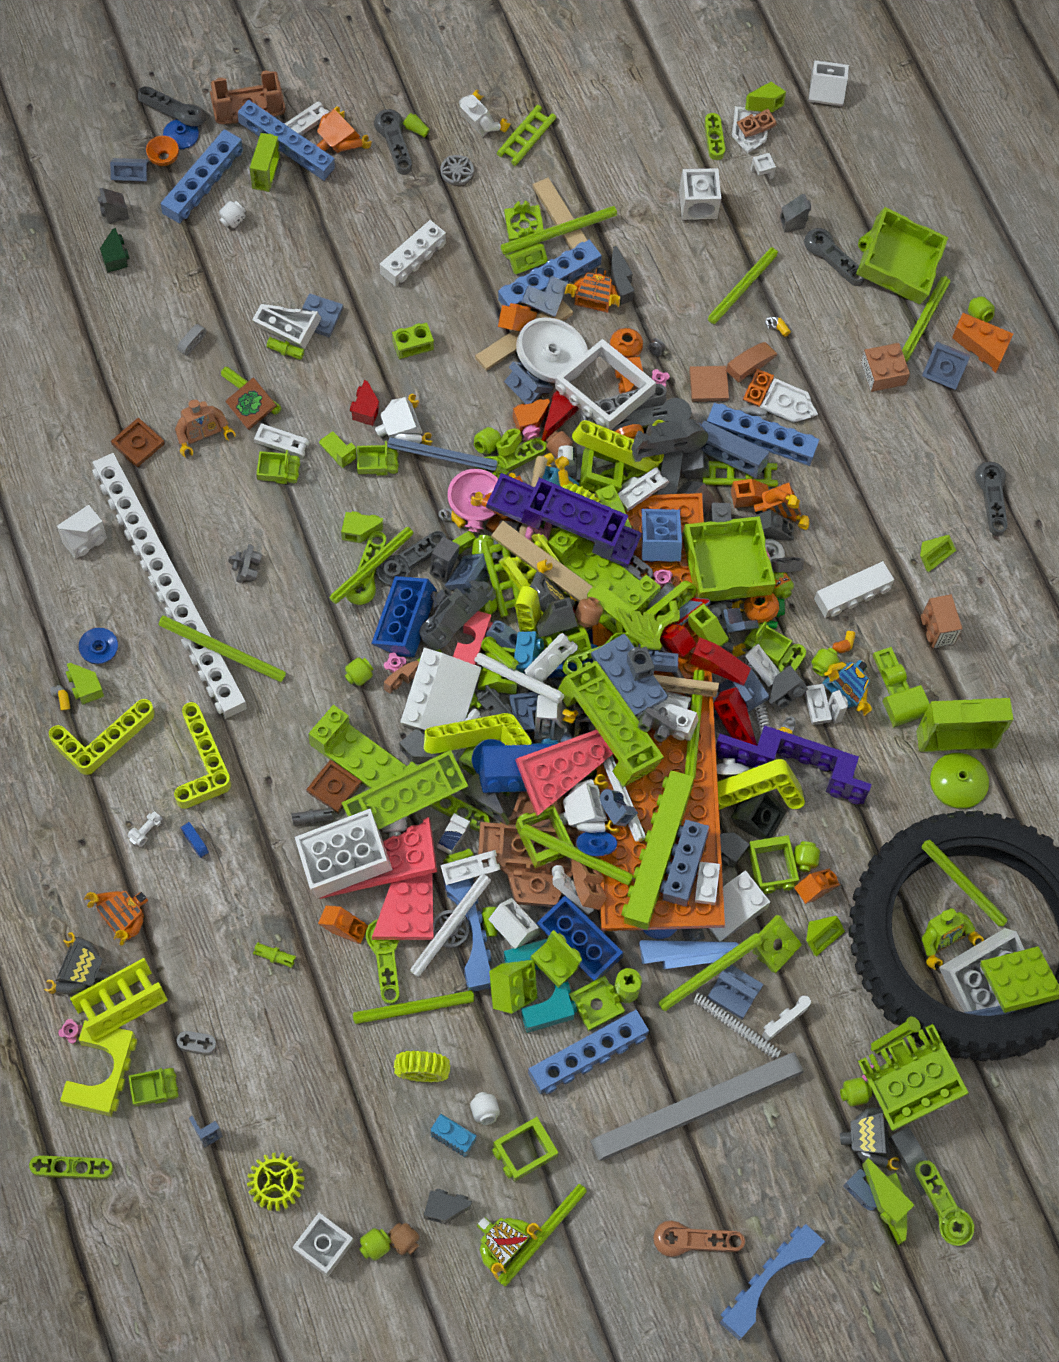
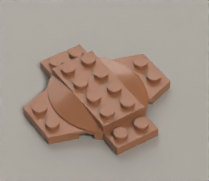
M521 791L513 812L508 818L510 822L508 825L502 822L501 824L480 822L478 855L496 850L497 856L495 858L497 864H500L501 870L508 876L514 901L517 904L554 907L558 903L562 892L553 885L552 868L556 865L562 866L564 873L571 878L573 876L571 858L565 856L538 868L534 867L515 827L519 816L525 813H535L528 792ZM563 795L550 805L555 806L558 815L565 812ZM549 818L530 825L559 839ZM568 823L564 827L573 846L578 848L576 845L577 838L585 832L579 831ZM531 840L536 853L550 849ZM488 859L482 860V863H488Z

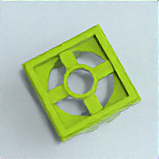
M518 201L514 208L504 209L509 242L544 230L539 205L530 206L528 201H524V204L520 205ZM519 214L520 219L518 222L511 223L512 218ZM525 214L533 215L536 220L530 221L526 218ZM525 221L529 224V227L521 228L519 224Z

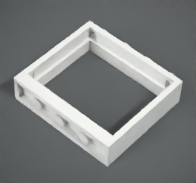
M602 339L556 377L555 388L559 391L560 395L568 398L572 405L580 408L587 417H591L597 425L612 430L655 394L656 382ZM599 356L640 389L610 415L569 383L572 378Z

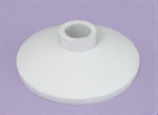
M725 758L723 763L716 765L717 774H740L749 770L747 766L735 763L734 758Z

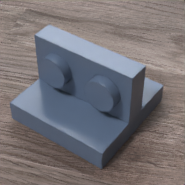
M936 342L922 376L956 390L971 355Z
M512 362L509 366L512 372L504 382L525 404L534 403L542 393H550L553 390V387L547 381L531 374L521 362Z
M483 553L463 556L446 582L445 587L449 590L458 588L463 594L466 592L469 594L472 587L469 583L471 580L487 582L490 576Z
M752 669L744 686L728 679L718 685L720 692L737 687L746 703L748 712L770 699V696Z
M730 965L721 972L707 999H710L742 1020L764 984L735 966Z

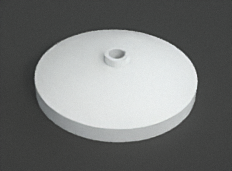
M538 318L528 322L522 328L516 342L517 354L524 367L539 379L555 383L556 377L588 351L583 337L576 329L554 318ZM582 370L580 373H578L574 378H572L570 381L576 379V378L583 372V370Z

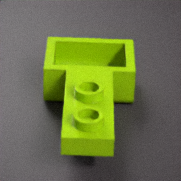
M892 647L874 652L873 658L890 695L885 697L882 702L893 728L923 718L930 703L922 685L909 688L906 681V671L902 664L898 663Z

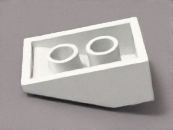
M744 871L723 887L725 928H709V930L719 942H722L768 909L770 901L747 871Z

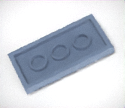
M623 634L591 652V656L594 661L598 662L633 714L637 717L647 707L653 708L667 700L668 696L654 675L634 681L626 661L627 652L633 649L634 646L627 636ZM642 660L635 661L637 664H644Z

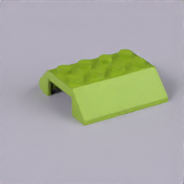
M933 1024L925 1027L931 1038L930 1040H927L922 1029L918 1031L920 1039L925 1044L919 1048L916 1047L913 1037L909 1035L906 1038L911 1049L908 1048L904 1039L887 1046L893 1057L891 1059L885 1048L881 1049V1055L886 1060V1064L879 1066L878 1060L873 1054L869 1055L874 1066L873 1068H871L866 1057L858 1061L892 1131L969 1094Z

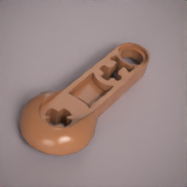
M672 1220L658 1225L653 1236L654 1245L657 1250L669 1257L679 1256L690 1250L738 1252L745 1244L744 1236L737 1231L690 1229ZM669 1233H673V1237L677 1238V1242L674 1241V1244H670L669 1240L665 1238L669 1236ZM715 1235L717 1240H722L723 1235H726V1247H722L723 1242H717L715 1246H712V1242H708V1239ZM732 1236L739 1237L741 1241L740 1246L732 1247L729 1244V1238Z

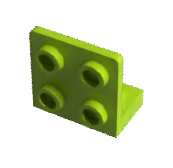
M553 930L546 943L532 954L530 959L534 960V963L559 988L577 971L582 959L580 953L566 943L565 937Z

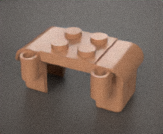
M263 71L261 73L262 85L233 90H228L226 79L217 78L211 82L212 91H210L215 121L218 124L239 123L238 111L248 99L274 117L282 115L285 112V104L277 72Z

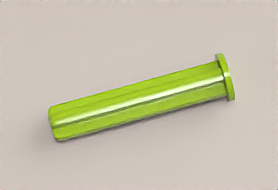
M488 636L483 639L481 647L484 651H489L506 667L512 670L516 669L518 661L500 647L493 637Z
M913 1016L907 1018L905 1023L872 1042L871 1051L878 1054L881 1052V1049L888 1048L887 1046L913 1032L917 1033L921 1029L919 1021Z

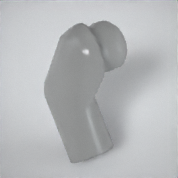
M756 405L740 408L741 411L748 415H757L763 420L767 419V411L764 408Z

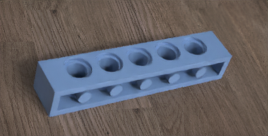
M249 99L238 111V121L241 125L260 136V133L278 136L279 150L323 181L335 169L334 157Z
M224 129L160 203L162 214L179 224L188 218L190 211L199 205L201 198L210 192L212 185L220 180L223 172L229 169L234 159L242 154V139Z
M590 239L586 242H581L572 250L563 252L561 256L549 260L540 268L533 269L524 277L521 276L515 282L504 285L498 291V300L505 306H509L510 303L526 306L521 304L528 285L536 284V286L532 287L544 292L550 278L546 277L548 275L570 283L600 266L602 255Z
M714 403L707 422L747 440L770 453L807 466L811 465L819 439L813 435H806L793 428L780 426L776 422H769L761 417L748 415L741 410L728 408L724 404Z
M634 1010L530 1067L528 1075L540 1095L544 1092L550 1094L562 1082L568 1084L575 1079V1075L582 1073V1075L593 1069V1065L597 1063L601 1065L609 1061L611 1055L624 1053L629 1049V1045L642 1043L647 1039L646 1036L649 1030L638 1011ZM627 1030L631 1036L623 1038L620 1035V1031ZM609 1040L613 1046L606 1048L602 1045V1041ZM592 1050L595 1056L588 1058L584 1055V1051ZM574 1060L577 1066L570 1068L566 1065V1061ZM552 1069L557 1070L559 1076L552 1078L548 1075V1071Z

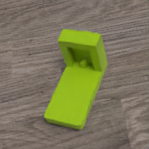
M333 431L319 441L322 448L341 468H344L357 458L356 447L351 442L346 445Z

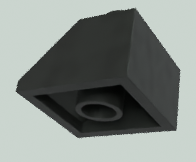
M768 791L739 802L730 819L744 832L762 840L772 838L787 811Z

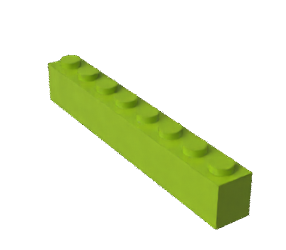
M671 770L669 777L665 776L662 788H665L663 795L659 794L657 800L659 809L657 813H653L651 819L653 828L652 831H647L645 842L648 843L646 849L642 848L639 860L642 862L640 867H636L633 876L636 881L634 886L630 885L627 897L630 900L628 904L623 906L621 916H624V924L645 930L649 928L677 839L678 830L694 785L693 776Z

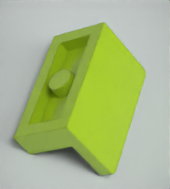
M541 243L505 254V257L510 260L514 274L548 262L544 245Z

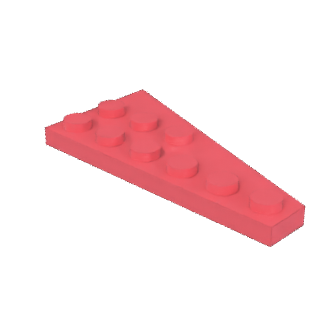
M598 730L515 759L536 816L614 754Z
M430 818L423 819V823L415 827L412 825L399 836H392L383 841L393 870L320 897V899L437 872Z
M432 873L392 882L374 929L372 940H432Z

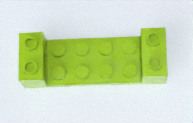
M561 529L548 541V546L561 564L592 587H597L600 583L603 584L635 611H640L642 615L647 611L650 602L660 592L661 586L648 575L638 580L620 564L592 553L595 544L586 538Z
M595 661L564 677L558 688V691L564 694L563 702L567 707L578 702L618 759V763L612 772L622 787L653 772L664 756L648 733L638 728V719L598 662Z
M334 704L308 733L309 743L313 748L361 780L362 784L369 789L417 766L412 761L406 766L350 725L349 715Z
M449 750L342 802V805L348 817L371 809L379 830L468 787V784L452 751Z

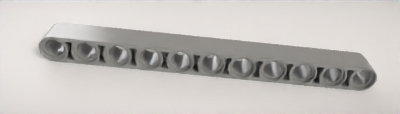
M790 1053L602 1134L590 1142L599 1161L608 1159L797 1077L804 1070L796 1053Z

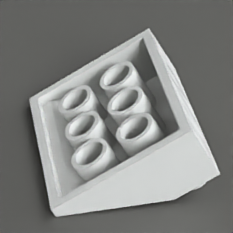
M424 648L400 723L402 726L412 729L418 728L420 731L425 732L429 727L464 721L467 717L482 668L444 653Z
M371 809L295 837L310 890L316 899L393 870Z
M1004 928L940 966L939 969L947 986L964 1012L1000 1006L980 967V963L982 960L1025 949L1017 932Z

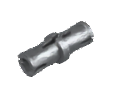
M331 807L313 810L312 808L305 812L291 813L293 826L311 823L312 825L319 821L333 820Z

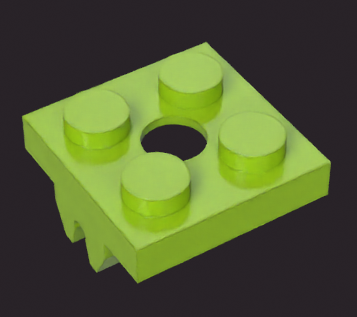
M776 915L759 933L763 943L754 948L752 953L757 955V959L766 964L771 972L777 973L802 944L783 918ZM776 939H781L782 947L779 950H775L773 947Z
M606 976L569 994L571 1001L574 1000L577 1012L588 1032L625 1013L618 993H615L614 986L608 982ZM593 999H600L603 1003L602 1008L594 1010L591 1007V1001Z

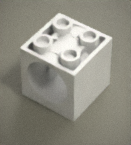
M718 168L682 170L679 188L682 220L718 218L721 203Z

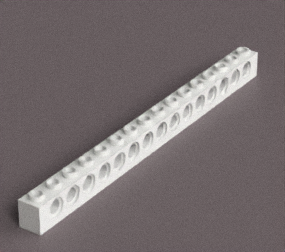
M114 453L93 461L94 469L92 473L96 481L100 480L102 483L99 485L104 496L108 495L109 500L107 501L111 510H116L117 515L115 516L119 525H124L126 529L124 534L127 540H132L134 544L132 549L135 555L141 557V567L144 572L148 571L150 575L148 580L151 586H156L158 590L156 595L160 603H165L166 607L164 610L167 616L210 636ZM116 491H122L120 494H114ZM125 506H130L128 509H122ZM133 521H138L136 524H130ZM141 536H145V537H146V538L143 539V540H139V539H138V538L141 537ZM148 552H154L152 555H146ZM157 567H162L159 571L154 570ZM166 582L171 583L169 586H163ZM173 598H179L176 602L171 601ZM180 614H188L186 617H179ZM183 637L181 639L182 645L185 650L189 649L191 655H189L190 660L194 666L197 665L200 671H197L202 682L206 681L208 685L206 690L210 698H215L217 702L215 707L218 713H223L225 719L246 710V702L222 656L206 647L196 649V646L200 644ZM206 661H212V662H213V663L210 664V665H204V663H205ZM214 677H221L219 681L212 680ZM223 693L230 694L228 697H221Z

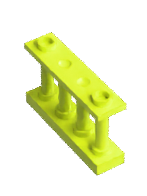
M538 533L531 536L535 541V545L560 562L548 546V540L544 535ZM510 556L503 557L499 563L519 591L523 586L529 587L530 580L537 571L532 568L526 574H522L518 569L519 564L523 562L517 556L515 558Z
M144 958L70 998L78 1014L83 1011L85 1012L88 1021L83 1024L93 1042L168 1001L159 982L152 985L147 976L152 974ZM140 980L145 990L133 995L129 986ZM122 991L126 1000L115 1006L110 996ZM103 1001L107 1010L96 1016L92 1006Z

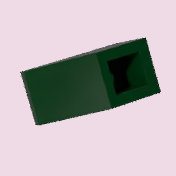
M116 228L111 230L100 247L107 273L127 268V260L130 259L127 249L122 247V245H125L122 234L118 235Z

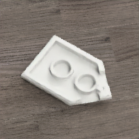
M735 106L732 137L749 153L767 141L768 130L745 137L737 122L750 114L755 116L761 112L747 111L745 107Z
M774 378L760 406L766 411L793 423L818 415L808 392Z

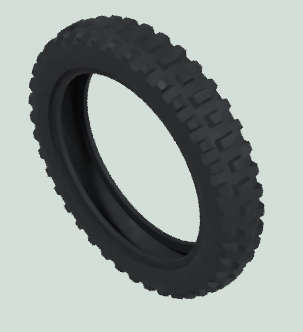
M982 811L943 813L930 816L928 819L925 818L912 824L904 831L901 830L896 833L889 843L886 842L880 848V853L871 858L868 863V870L863 871L859 879L861 886L855 889L852 898L855 901V906L851 907L849 915L853 919V924L850 925L848 933L849 937L853 938L851 953L857 959L855 969L857 975H862L863 980L861 983L867 992H871V1000L877 1009H883V1016L892 1024L896 1023L899 1026L905 1023L907 1018L915 1017L919 1021L927 1040L931 1038L925 1027L933 1024L947 1052L951 1053V1057L958 1059H968L970 1056L971 1060L987 1061L990 1059L993 1061L1004 1060L1014 1056L1020 1057L1035 1050V1048L1038 1050L1044 1047L1046 1042L1049 1040L1054 1041L1059 1037V999L1003 1015L983 1016L957 1011L933 999L914 982L904 968L895 947L892 933V914L898 891L912 874L934 862L922 849V845L926 840H931L947 857L963 855L984 857L1008 865L1021 873L1036 886L1046 899L1054 914L1059 931V847L1053 845L1054 840L1049 836L1039 835L1037 828L1020 825V820L1006 817L1003 819L1002 815L998 813H986L985 815ZM1058 963V968H1057V971H1056V974H1055V978H1056L1058 984H1059V963ZM919 1032L909 1034L915 1037L914 1041L916 1043L925 1045L918 1035Z

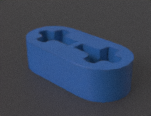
M190 822L180 827L199 858L209 853Z

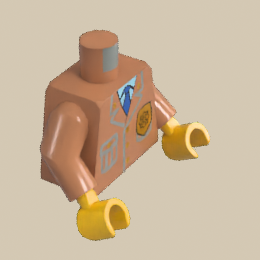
M191 400L188 404L189 407L182 409L181 418L175 427L179 444L182 445L180 454L185 458L184 452L187 449L189 454L193 455V449L187 446V442L191 444L222 431L221 428L224 429L223 435L226 440L229 441L226 436L228 432H232L234 437H236L234 430L228 427L229 423L223 412L214 406H208L205 401L199 403L198 400Z

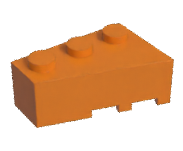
M962 313L952 338L966 350L976 354L981 362H986L996 373L1013 333Z

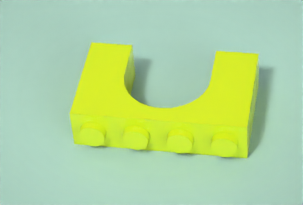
M83 1024L79 1037L80 1044L109 1053L113 1057L114 1068L110 1077L99 1085L88 1086L66 1081L60 1102L63 1106L112 1117L113 1111L116 1112L119 1106V1099L117 1097L119 1091L124 1089L125 1079L123 1077L125 1071H129L131 1065L129 1057L131 1051H134L136 1048L137 1039L133 1031L117 1028L93 1042Z

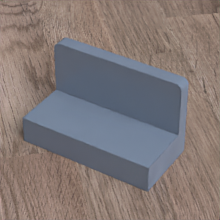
M113 158L110 162L111 180L147 181L149 159Z
M740 608L723 610L727 632L759 628L757 620H742Z
M193 1116L189 1117L191 1125L204 1147L223 1137L216 1121L200 1130Z

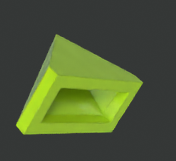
M950 535L922 542L920 557L927 572H930L956 551Z
M837 916L810 921L806 941L813 955L818 956L842 935L845 930Z

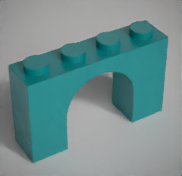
M547 939L523 945L516 949L505 950L503 954L505 963L531 960V955L543 946ZM535 964V969L541 970V969ZM568 981L564 982L559 988L554 984L555 991L547 1001L521 1009V1017L526 1033L574 1020L577 1008L574 1000L570 1001L569 993H571Z

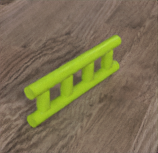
M536 105L496 154L502 157L506 153L513 158L511 160L512 165L517 166L555 121L556 115L551 113L547 117L540 113L542 107ZM535 118L543 122L538 129L530 124ZM524 130L533 134L528 141L520 136ZM514 142L523 146L519 152L510 148Z
M709 461L708 478L703 477L702 483H705V485L732 486L733 481L753 479V476L745 473L746 479L734 478V469L737 468L722 461ZM767 463L763 469L764 479L754 480L767 484L768 487H777L778 480L772 479L771 470H777V463ZM716 469H727V478H716Z
M484 541L480 544L492 587L496 590V600L500 616H507V609L515 607L520 591L510 577L509 581L499 583L496 572L502 571L504 568L500 563L494 565L491 553L502 551L503 557H511L509 550L499 543L489 546L488 541ZM512 588L515 599L505 602L502 590Z

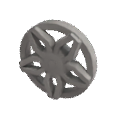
M453 155L446 157L442 162L440 173L447 183L463 185L473 177L474 168L468 157ZM462 176H468L467 178L460 180Z
M454 910L443 911L434 918L433 938L436 935L435 933L441 929V927L435 929L436 922L439 920L440 925L443 926L444 923L441 917L447 921L449 917L446 915L452 914ZM465 916L449 936V938H452L451 944L448 943L447 939L443 947L455 948L466 941L469 935V923ZM463 921L466 925V931L460 927ZM461 931L465 935H458L457 933ZM455 936L461 939L459 942L454 943Z

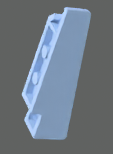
M639 941L642 964L662 961L663 969L713 963L738 945L737 942Z

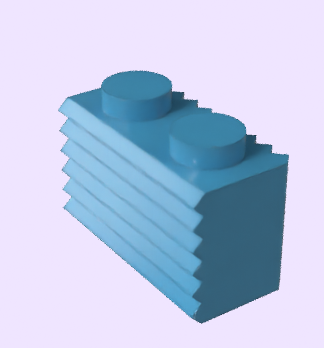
M442 1114L439 1115L431 1128V1137L438 1139V1142L441 1141L442 1144L445 1143V1146H449L452 1150H456V1153L463 1154V1157L467 1156L476 1142L475 1134Z

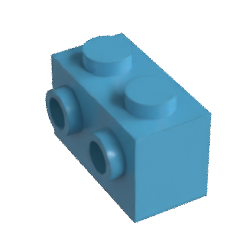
M536 631L518 632L514 658L518 661V665L515 670L525 675L524 670L544 649V640L539 637Z

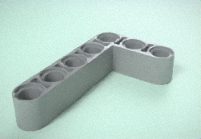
M656 384L655 394L636 410L663 405L666 402V387L662 384ZM640 389L598 400L594 403L610 415L611 410H616ZM580 409V422L587 420L596 424L591 417H587Z

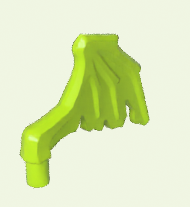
M677 600L669 601L670 611L665 615L657 616L656 620L653 614L644 612L642 615L640 611L633 610L630 613V620L626 616L624 609L615 607V611L626 631L625 635L641 645L640 648L647 647L650 650H660L662 648L660 637L664 628L678 622L680 619Z

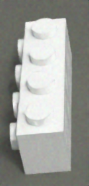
M429 220L380 263V274L395 287L400 282L403 283L408 275L417 271L420 265L425 260L428 261L435 251L444 247L446 232Z
M882 561L817 591L814 600L825 618L829 616L834 617L846 608L852 609L856 607L861 601L865 600L867 602L879 593H887L891 590L894 578Z
M666 702L656 705L654 708L658 711L661 707L666 708L665 715L670 718V722L677 725L676 730L670 735L681 741L684 739L690 741L699 720L697 712Z

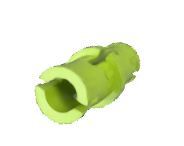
M269 337L266 348L278 351L283 356L288 355L302 360L305 349L291 345L288 341L283 342Z
M257 942L254 948L256 950L253 952V955L269 959L273 964L277 962L289 968L293 967L294 960H296L295 955L280 951L278 947L266 946L260 942Z

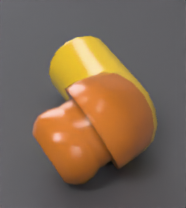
M847 631L845 640L835 642L832 649L840 654L850 651L853 647L856 633Z

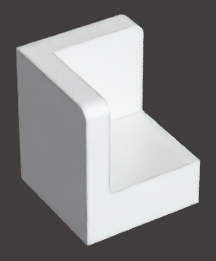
M770 153L753 157L750 169L752 172L757 171L758 176L767 174L769 179H773L776 166Z

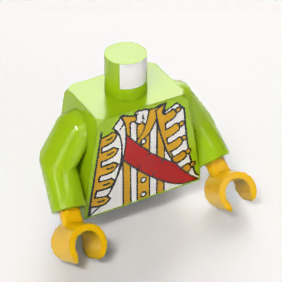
M484 1217L477 1224V1227L485 1234L480 1240L481 1245L479 1248L483 1264L493 1273L495 1279L498 1280L497 1273L503 1271L506 1274L504 1267L529 1241L527 1234L536 1240L538 1237L534 1232L536 1230L542 1232V1229L536 1223L530 1224L519 1219L499 1218L493 1224Z

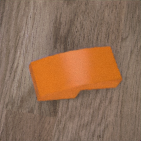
M757 369L743 400L760 407L774 375Z

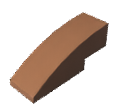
M766 342L760 343L731 360L727 364L726 371L739 383L748 375L752 376L757 369L765 366L777 356V353Z
M571 859L574 884L582 906L600 910L607 898L600 886L603 876L599 871Z

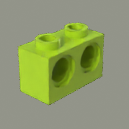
M427 322L423 324L417 323L408 328H399L392 332V342L398 359L434 350V340Z

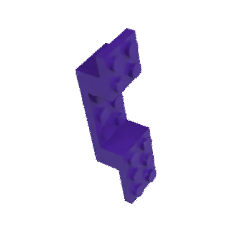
M501 473L486 504V508L539 530L542 522L546 521L593 541L595 545L592 553L624 567H628L642 535L641 532L625 526L628 518L627 514L540 477L536 486L533 487Z
M765 725L757 746L719 734L715 746L717 758L721 760L734 758L735 763L752 768L774 761L776 753H779L784 758H794L802 764H812L823 771L830 770L832 772L825 792L835 798L842 797L848 799L853 804H863L872 785L853 778L859 756Z

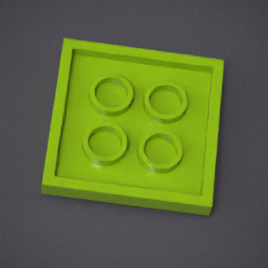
M1039 946L982 960L980 963V967L1004 1013L1059 999V984Z

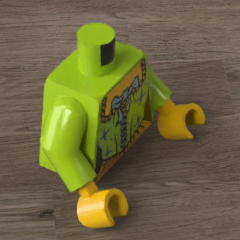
M950 908L928 922L926 931L922 936V942L926 955L929 956L926 964L930 968L936 970L935 964L939 967L943 965L942 960L935 957L936 953L966 937L967 934H969L968 940L974 946H976V939L979 938L981 942L984 941V938L975 931L974 925L966 914L956 912L953 908Z

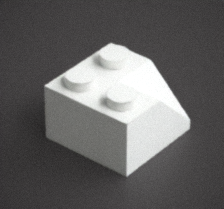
M87 505L57 525L62 543L75 559L86 555L91 548L101 545L107 538L102 520L90 505Z
M318 1213L292 1248L310 1265L328 1278L352 1246L354 1240L321 1213Z

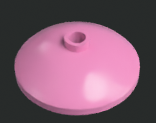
M469 469L456 475L452 479L447 493L448 503L453 512L467 521H485L495 516L496 513L482 505L473 506L470 501L472 496L475 497L476 492H481L483 498H485L486 494L493 491L498 478L482 469Z

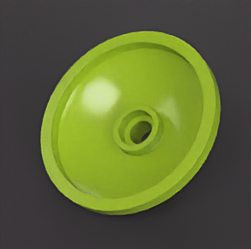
M950 753L941 757L934 764L930 774V785L935 796L943 804L955 809H968L979 804L987 794L989 777L982 763L973 756L965 753ZM959 774H964L965 778H961Z

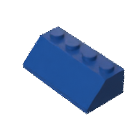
M395 576L375 631L372 645L387 652L396 653L397 656L415 657L421 640L420 627L428 619L434 602L431 594L433 591L437 592V589L429 579Z
M555 744L483 746L479 772L483 793L527 791L515 759Z
M564 896L536 923L548 936L554 930L557 934L560 933L565 937L566 943L571 948H575L581 955L582 962L579 967L593 981L609 972L623 958V951L567 896Z

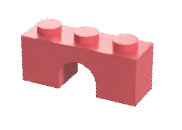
M477 611L463 625V633L471 635L475 640L470 644L458 642L453 657L480 667L474 659L483 650L481 643L486 638V633L493 624L491 622V614Z

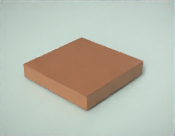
M691 366L689 368L692 402L729 400L726 366Z

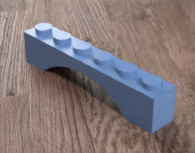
M443 876L447 897L458 906L470 890L471 885L474 884V880L469 878L446 885ZM478 899L465 915L472 932L473 945L464 974L468 991L471 990L473 992L491 988L489 971L492 970L489 967V962L492 961L490 950H486L484 942H487L485 930L481 931L480 923H483L481 911H477L475 905L478 904Z
M805 1224L802 1228L796 1227L790 1234L793 1239L788 1244L785 1241L776 1250L779 1255L774 1260L771 1257L763 1265L765 1271L760 1276L756 1273L749 1281L751 1287L747 1292L742 1290L735 1298L737 1303L734 1307L728 1306L721 1314L723 1319L720 1324L738 1340L756 1322L758 1300L768 1280L786 1266L808 1261L825 1242L808 1225Z

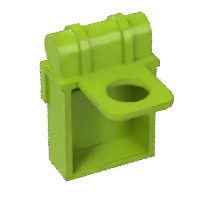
M385 441V445L357 446L358 474L382 476L388 475V472L390 474L398 473L399 455L397 450L388 448L387 441Z
M286 450V454L259 451L257 480L276 481L279 484H287V481L289 483H297L301 464L300 457L290 455L288 450Z
M766 621L763 624L758 623L759 628L751 629L743 644L747 649H752L759 644L773 664L778 666L792 646L793 641L768 627Z
M160 1068L128 1076L134 1107L151 1103L159 1104L168 1102V1099L179 1097L174 1068Z

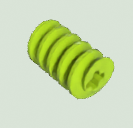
M625 968L618 973L614 991L618 993L620 1002L631 1003L636 1000L642 985L640 974L631 968Z

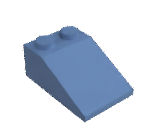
M642 509V561H681L680 510Z

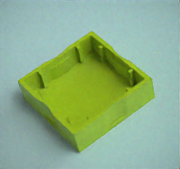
M884 207L876 216L856 274L920 305L929 296L936 276L937 264L942 258L948 237L926 226L916 224L907 217Z
M760 516L733 519L726 522L711 521L685 524L682 538L692 584L697 589L695 598L709 599L711 602L772 595L776 583L771 562L765 548V536Z
M1010 698L931 701L916 730L919 752L996 749L1002 740V735L1008 730L1014 720Z

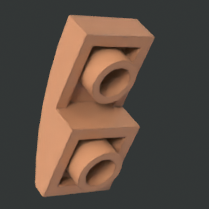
M766 109L755 116L752 114L738 121L737 125L744 136L749 137L771 129L777 123L770 111Z
M419 661L408 663L392 673L384 681V690L391 694L394 689L397 690L401 686L403 681L409 684L412 679L414 680Z

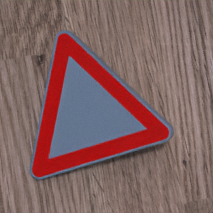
M693 597L679 609L680 619L676 624L682 626L688 621L689 614L702 604L707 607L711 603L710 600Z

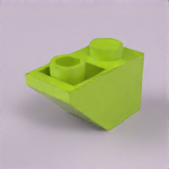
M769 82L747 94L745 109L747 111L759 112L768 109L770 112H774L784 106L786 91L773 82Z
M356 511L346 512L341 530L342 540L355 543L364 542L369 539L371 533L383 530V518L377 515H363Z
M704 604L689 614L688 626L700 638L719 646L729 641L717 617Z
M67 663L69 671L65 673L69 683L73 682L75 688H72L75 699L80 698L83 705L104 697L95 672L73 663Z

